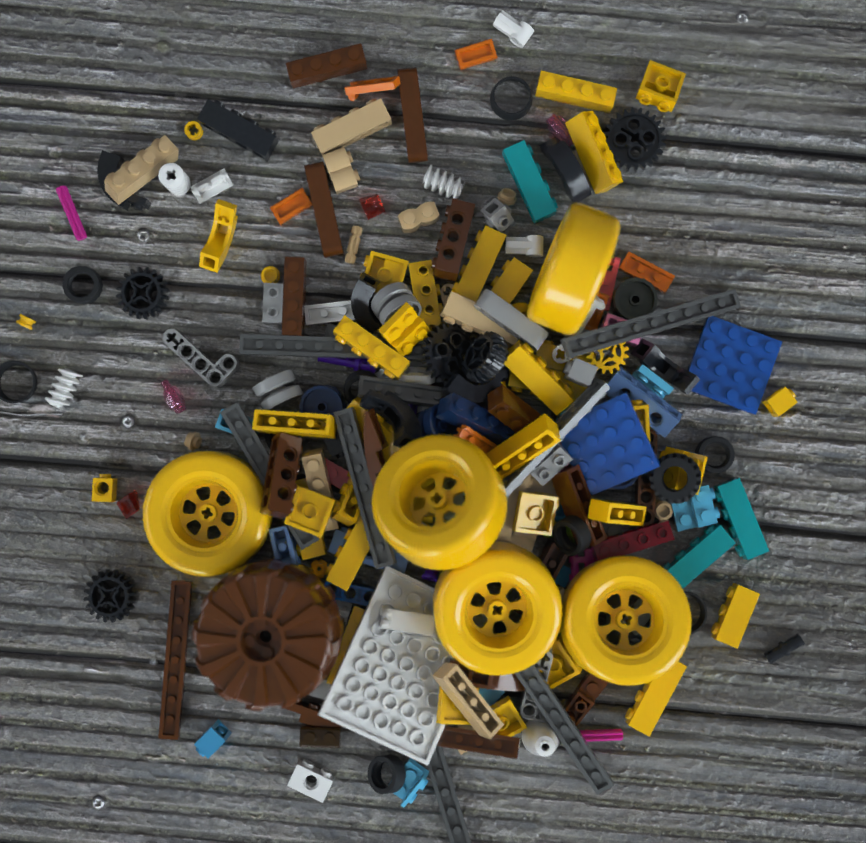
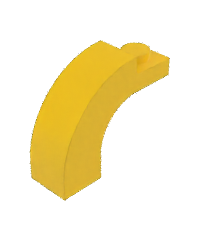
M220 199L215 203L213 226L209 238L200 252L199 267L216 273L220 270L235 233L238 219L236 215L237 205Z

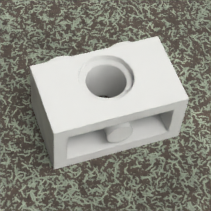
M299 759L287 786L323 803L335 776L328 769L315 767L314 763L304 759L302 761ZM307 776H315L317 782L310 783L307 780Z

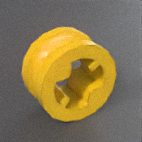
M190 121L184 127L185 134L191 140H199L203 135V129L196 121ZM196 126L198 133L192 135V133L189 130L190 128L193 129V127Z
M20 313V319L16 320V323L32 330V324L36 323V321Z

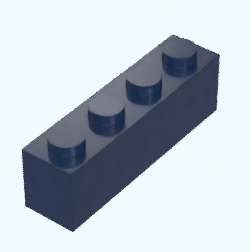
M451 393L439 401L436 418L455 427L461 428L462 424L496 445L501 444L516 434V432L488 412L487 409L455 393Z

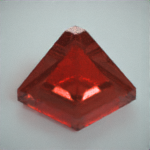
M378 194L359 199L368 220L386 212Z
M136 491L127 494L116 503L126 519L140 510L138 493Z

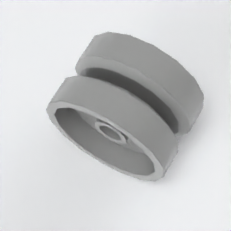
M395 282L380 289L373 297L370 307L382 326L406 302L413 307L418 316H420L422 310L419 301L413 296L409 287L402 282Z
M291 369L274 374L252 388L257 398L268 396L260 404L263 410L274 411L303 395L299 385L289 386L296 379Z

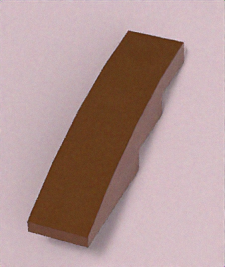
M373 408L364 412L363 435L369 476L374 488L376 478L386 463L382 449L387 447L388 443Z

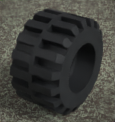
M672 453L661 457L658 460L660 467L651 470L649 476L650 486L654 490V494L660 497V500L670 504H680L690 500L697 493L701 485L699 466L691 457L685 454ZM670 467H681L687 473V484L680 490H672L664 483V473Z

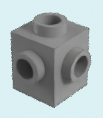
M496 198L492 199L480 210L486 219L484 221L486 226L499 232L504 231L514 222L511 216L512 210L508 205L501 203Z

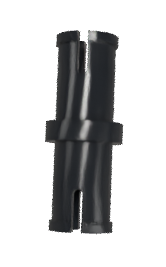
M797 633L787 641L779 642L778 646L765 652L764 655L768 662L773 664V662L785 655L788 657L792 651L805 645V643Z

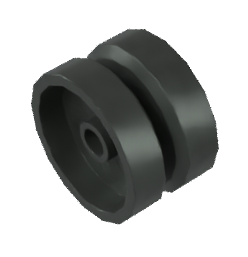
M637 277L627 279L613 292L611 300L612 311L616 316L627 320L653 313L658 302L657 291L645 279ZM632 297H634V300H637V303L632 302Z

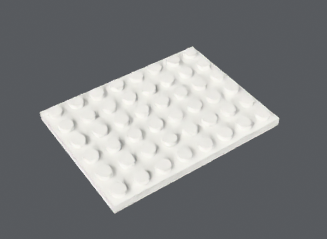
M386 566L318 715L428 766L446 725L436 723L440 686L432 675L445 662H450V658L453 657L442 645L436 627H434L433 636L379 628L382 608L433 615L434 588ZM479 614L473 617V621L478 627H483L487 617L484 614Z

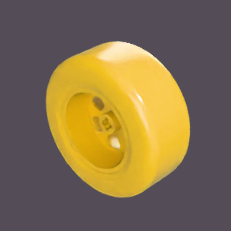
M579 202L569 206L553 238L527 307V317L529 320L568 336L575 334L579 330L596 298L613 256L620 232V221L618 218Z
M436 434L424 436L407 443L386 461L374 484L372 511L376 525L384 539L406 560L428 569L448 570L474 561L492 546L504 525L507 512V496L499 473L479 447L457 436ZM446 478H452L457 481L456 485L450 490L443 488ZM435 482L434 490H432L431 492H426L424 490L427 486ZM465 493L466 499L463 506L455 505L454 497ZM417 499H425V507L415 511ZM450 511L456 514L455 517L445 523V514ZM428 514L436 516L435 524L432 527L422 523Z
M196 451L175 458L156 474L145 495L142 512L143 525L151 547L165 563L188 575L212 577L239 568L260 551L268 538V530L271 529L273 516L260 513L264 486L252 465L230 453ZM209 487V499L201 500L197 494V489ZM221 491H224L231 498V501L224 506H221L216 500ZM186 500L196 504V510L193 514H185L183 512ZM210 509V512L213 513V515L207 517L208 514L205 513V510ZM224 512H233L235 514L231 526L222 522L221 519ZM193 520H197L201 524V528L196 535L187 528V524ZM214 525L217 526L221 536L209 539L207 536L208 528Z
M495 541L484 554L474 561L461 567L443 570L435 585L433 615L438 637L447 652L456 661L475 672L487 675H508L531 667L550 650L561 627L563 611L559 589L545 564L536 555L521 546ZM500 582V592L490 594L487 584ZM515 588L521 595V598L510 602L506 595L510 589ZM475 593H479L485 598L482 606L471 605V600ZM493 606L500 607V610L494 609ZM511 610L523 611L519 622H514L508 617ZM484 614L487 617L483 627H478L473 621L474 616ZM498 621L504 622L507 628L506 631L493 633L494 623Z
M615 556L595 561L577 573L567 586L561 600L563 613L560 633L567 651L582 669L604 681L626 686L651 682L672 669L687 647L692 623L688 599L674 576L651 560L637 556ZM618 594L621 605L613 609L607 603V599L612 595ZM632 594L642 600V604L637 609H632L628 605L629 597ZM599 612H605L610 615V623L608 625L599 626ZM650 614V626L648 628L638 624L639 615ZM622 615L628 617V619H626L627 624L621 623V620L623 619ZM612 630L620 633V640L617 645L612 644L606 639V636ZM635 630L641 635L642 640L631 646L628 634Z

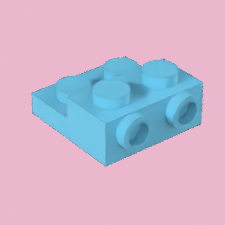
M706 484L701 485L699 494L694 495L690 500L680 504H670L673 509V519L677 532L718 523L717 519L720 518L718 507H714L713 499H715L713 488H709V485Z

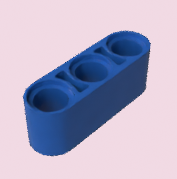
M351 583L350 587L355 589L356 595L348 597L345 590L336 586L335 594L337 597L335 600L365 606L368 605L369 601L365 599L364 594L368 591L374 592L375 587Z

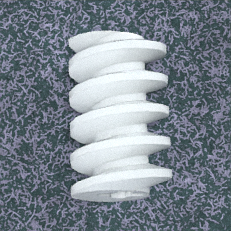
M167 163L160 168L159 180L173 195L181 196L189 191L191 187L190 178L179 165Z
M431 164L423 179V183H425L424 188L427 190L432 186L431 191L433 193L439 189L440 196L446 192L447 199L453 195V199L458 200L465 182L461 184V177L455 181L453 173L448 178L446 170L440 174L439 167L432 171L433 165Z
M65 368L58 369L62 376L54 377L59 382L51 384L55 390H48L52 397H45V400L50 405L67 411L64 406H70L71 404L67 398L72 399L74 397L70 391H77L73 384H80L76 377H83V375Z

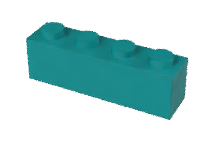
M525 140L503 149L502 156L533 223L536 224L555 215L558 205L555 198H551L548 191L550 188L546 179L543 180L540 175L542 170L539 163L534 162L532 158L534 153L530 144L527 145Z
M735 477L713 486L715 489V499L722 506L720 510L724 520L728 521L730 526L728 532L732 539L736 541L737 546H735L738 556L749 560L769 552L740 478Z
M712 524L704 530V535L700 538H694L689 543L690 547L685 551L683 549L680 550L670 564L667 562L662 566L674 576L682 589L736 544L721 525Z

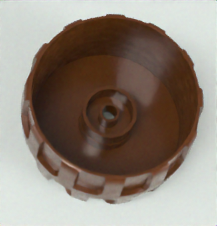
M281 559L258 561L232 571L208 592L202 601L201 613L193 623L192 640L196 644L198 653L195 657V662L200 673L210 679L215 685L214 691L220 697L228 701L235 700L245 704V709L261 711L265 707L280 705L283 709L295 704L301 698L313 692L326 679L339 655L344 632V618L340 616L335 600L337 597L330 585H326L316 576L311 568L303 564L295 565L282 562ZM264 630H267L271 633V639H266L264 637Z

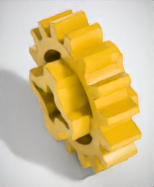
M626 342L617 344L620 346V356L616 353L617 345L604 348L605 350L611 348V355L607 354L604 356V349L597 350L599 352L597 360L594 357V352L587 354L586 358H591L592 360L589 361V364H595L598 367L597 370L601 368L602 374H605L606 370L613 374L614 368L620 371L619 365H626L623 359L629 358V355L625 353V351L629 350V347L623 346ZM609 361H614V362H615V363L610 364V365H605L606 362H609Z

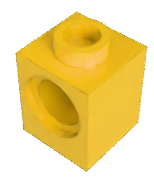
M787 387L779 388L762 401L773 417H779L798 402L795 399V393L790 388L787 389Z
M99 474V477L93 478L92 501L116 502L118 478H111L112 474ZM104 482L109 487L106 493L101 490V485Z

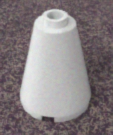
M533 720L527 721L525 723L527 728L522 731V742L525 748L537 756L547 757L553 754L559 746L560 740L551 726Z

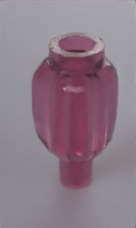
M554 113L546 121L548 130L554 137L560 141L564 140L569 147L572 146L574 143L565 124L566 120L562 116H556Z
M167 379L162 381L161 385L164 388L163 398L169 409L175 411L176 414L185 411L186 401L179 389L171 386Z

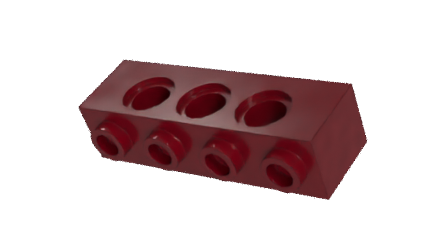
M663 519L653 522L648 526L644 525L608 536L607 539L590 548L594 561H599L609 557L624 556L675 539L669 520Z

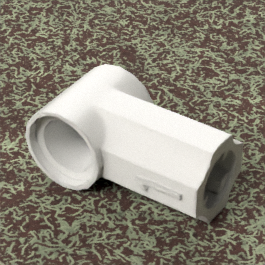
M503 10L498 14L493 23L495 28L507 35L510 41L519 48H523L534 33L533 28L524 21H517Z
M544 236L506 237L505 254L543 257Z

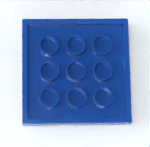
M714 316L706 318L687 370L697 375L700 379L691 392L756 415L782 341Z
M627 392L594 406L588 414L584 415L578 425L567 433L561 442L563 448L573 459L570 461L571 466L579 464L591 496L660 467V463Z

